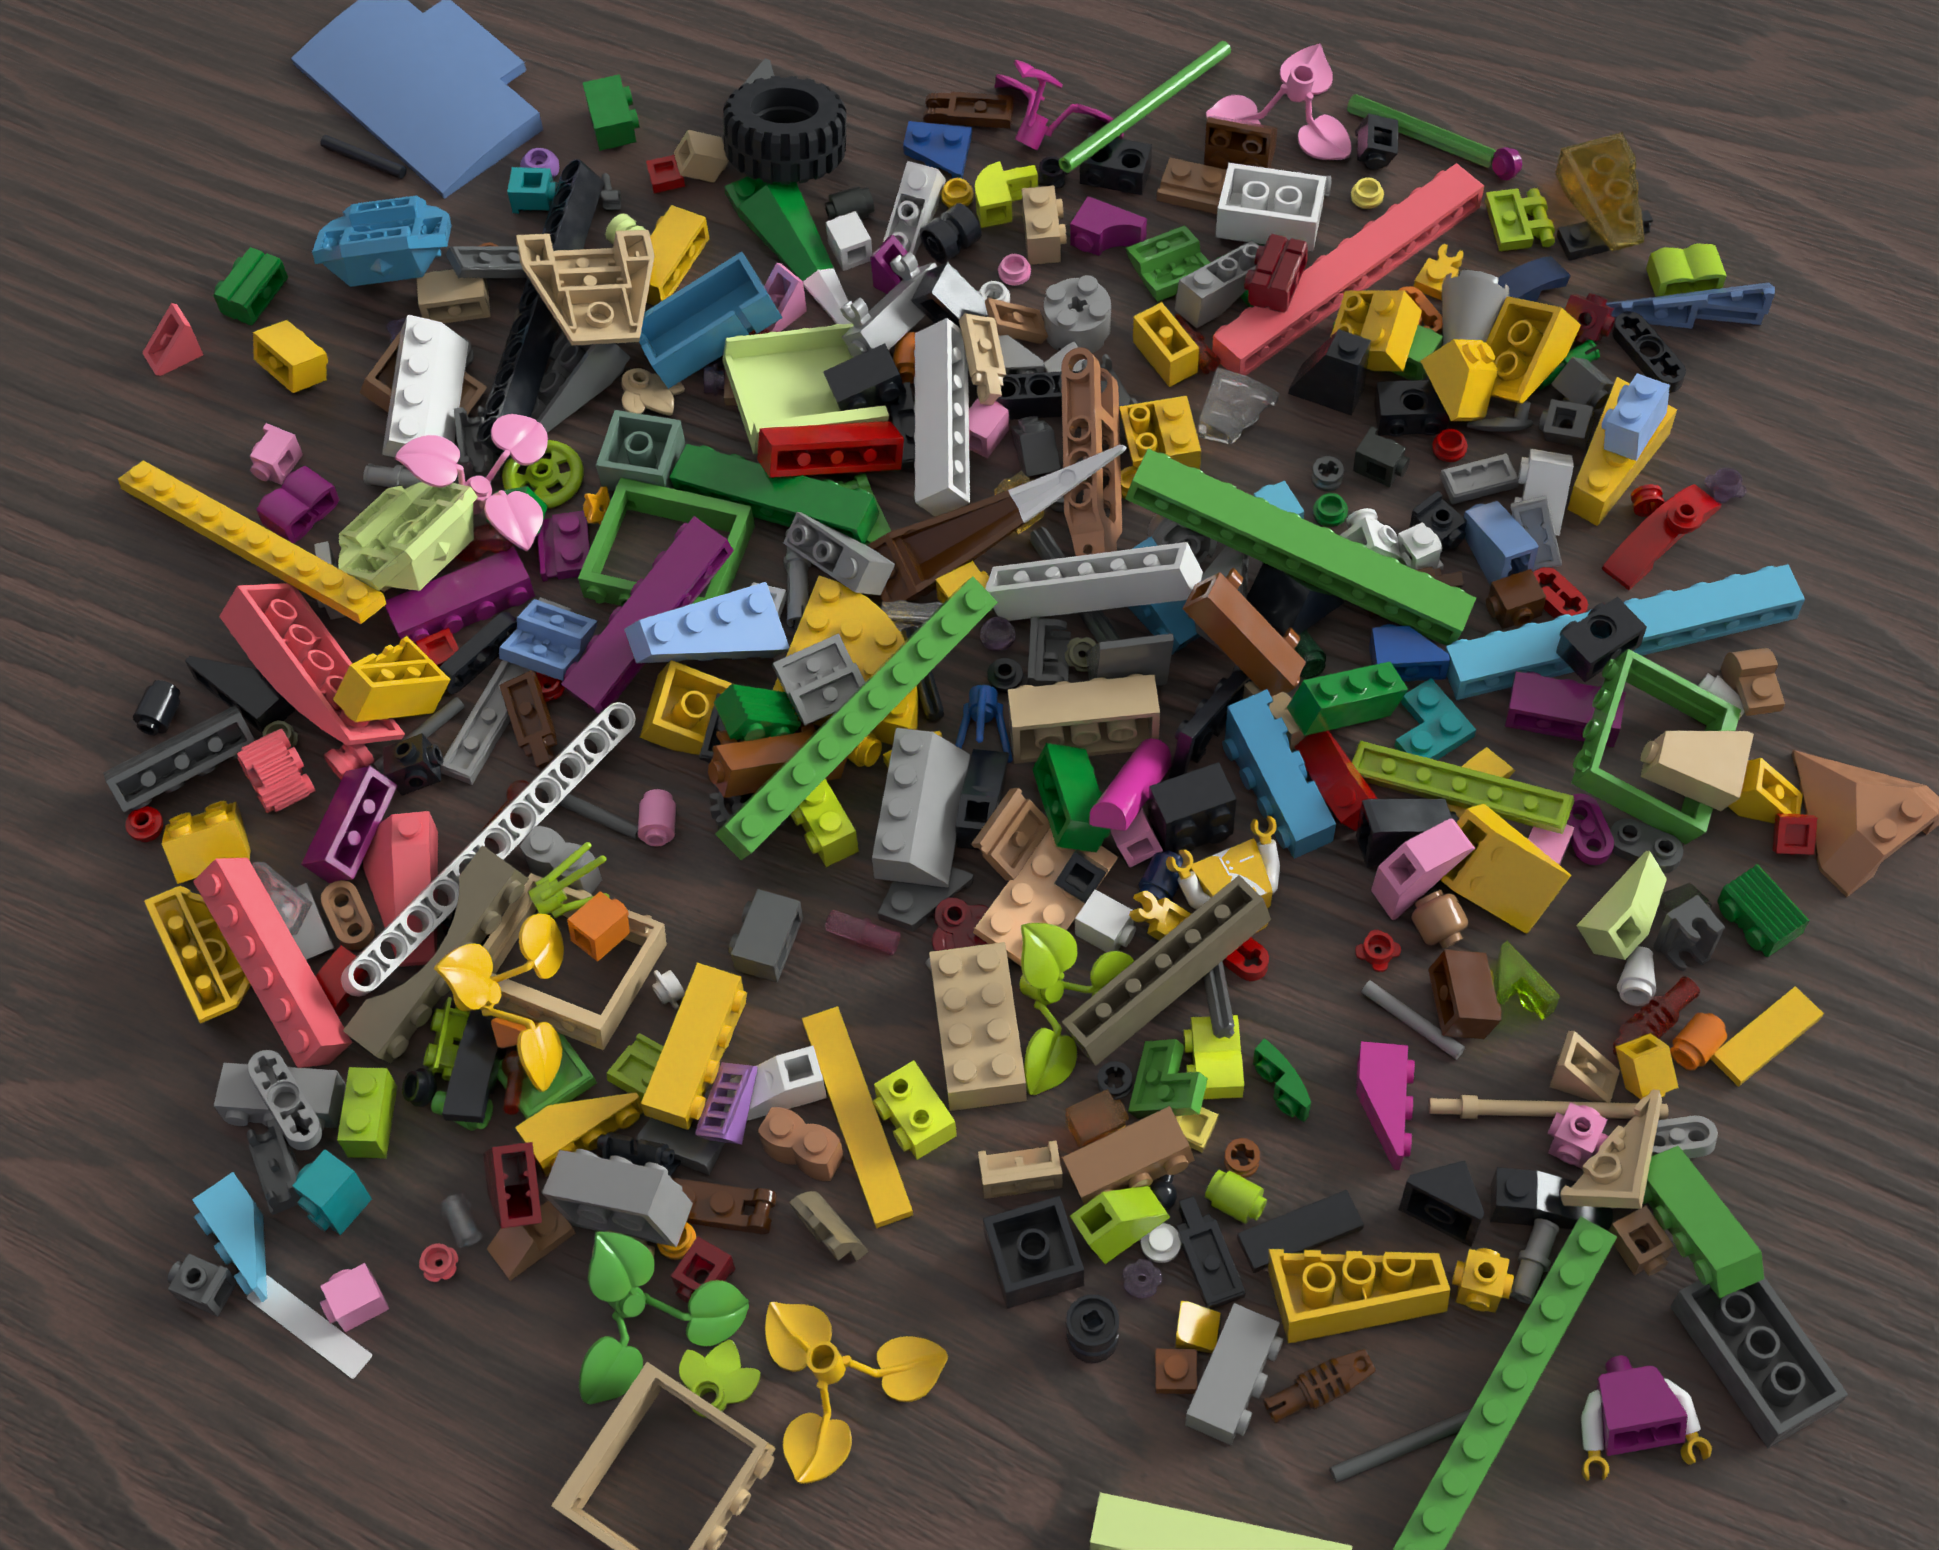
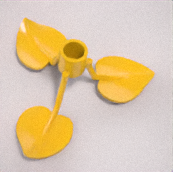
M534 914L523 922L519 932L520 950L528 960L524 965L499 975L491 976L493 963L490 954L483 946L474 943L452 950L435 965L434 969L448 984L453 993L455 1005L459 1010H481L483 1016H495L526 1027V1030L519 1033L517 1039L519 1058L532 1084L539 1092H544L554 1080L562 1060V1044L557 1031L548 1022H540L535 1026L534 1022L530 1019L493 1008L501 998V989L498 982L527 972L534 968L535 973L540 979H548L557 973L562 964L564 945L558 925L550 915Z
M770 1302L766 1314L765 1335L771 1357L781 1368L792 1372L800 1371L808 1365L818 1380L817 1386L820 1389L823 1406V1417L815 1413L802 1414L791 1421L785 1431L783 1438L784 1456L796 1482L807 1484L828 1477L844 1463L852 1445L850 1427L842 1420H830L831 1407L827 1390L828 1384H834L844 1376L846 1367H851L875 1378L883 1377L882 1387L890 1398L900 1402H911L922 1398L933 1388L947 1362V1352L938 1344L927 1339L910 1336L897 1337L889 1340L879 1348L877 1362L881 1369H873L852 1360L849 1355L841 1356L835 1345L830 1343L832 1337L831 1323L826 1314L820 1309L805 1304Z

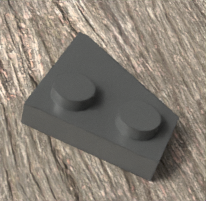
M952 867L948 888L893 881L878 912L879 920L914 932L935 912L937 905L942 900L954 896L963 888L967 890L974 882V874Z

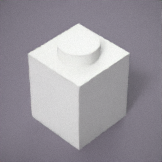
M856 211L844 216H838L826 222L828 244L843 271L871 261L870 257L873 255L871 238Z
M1094 890L1075 918V935L1105 952L1118 951L1121 945L1127 947L1136 932V927L1133 926L1134 920L1129 916L1132 909Z

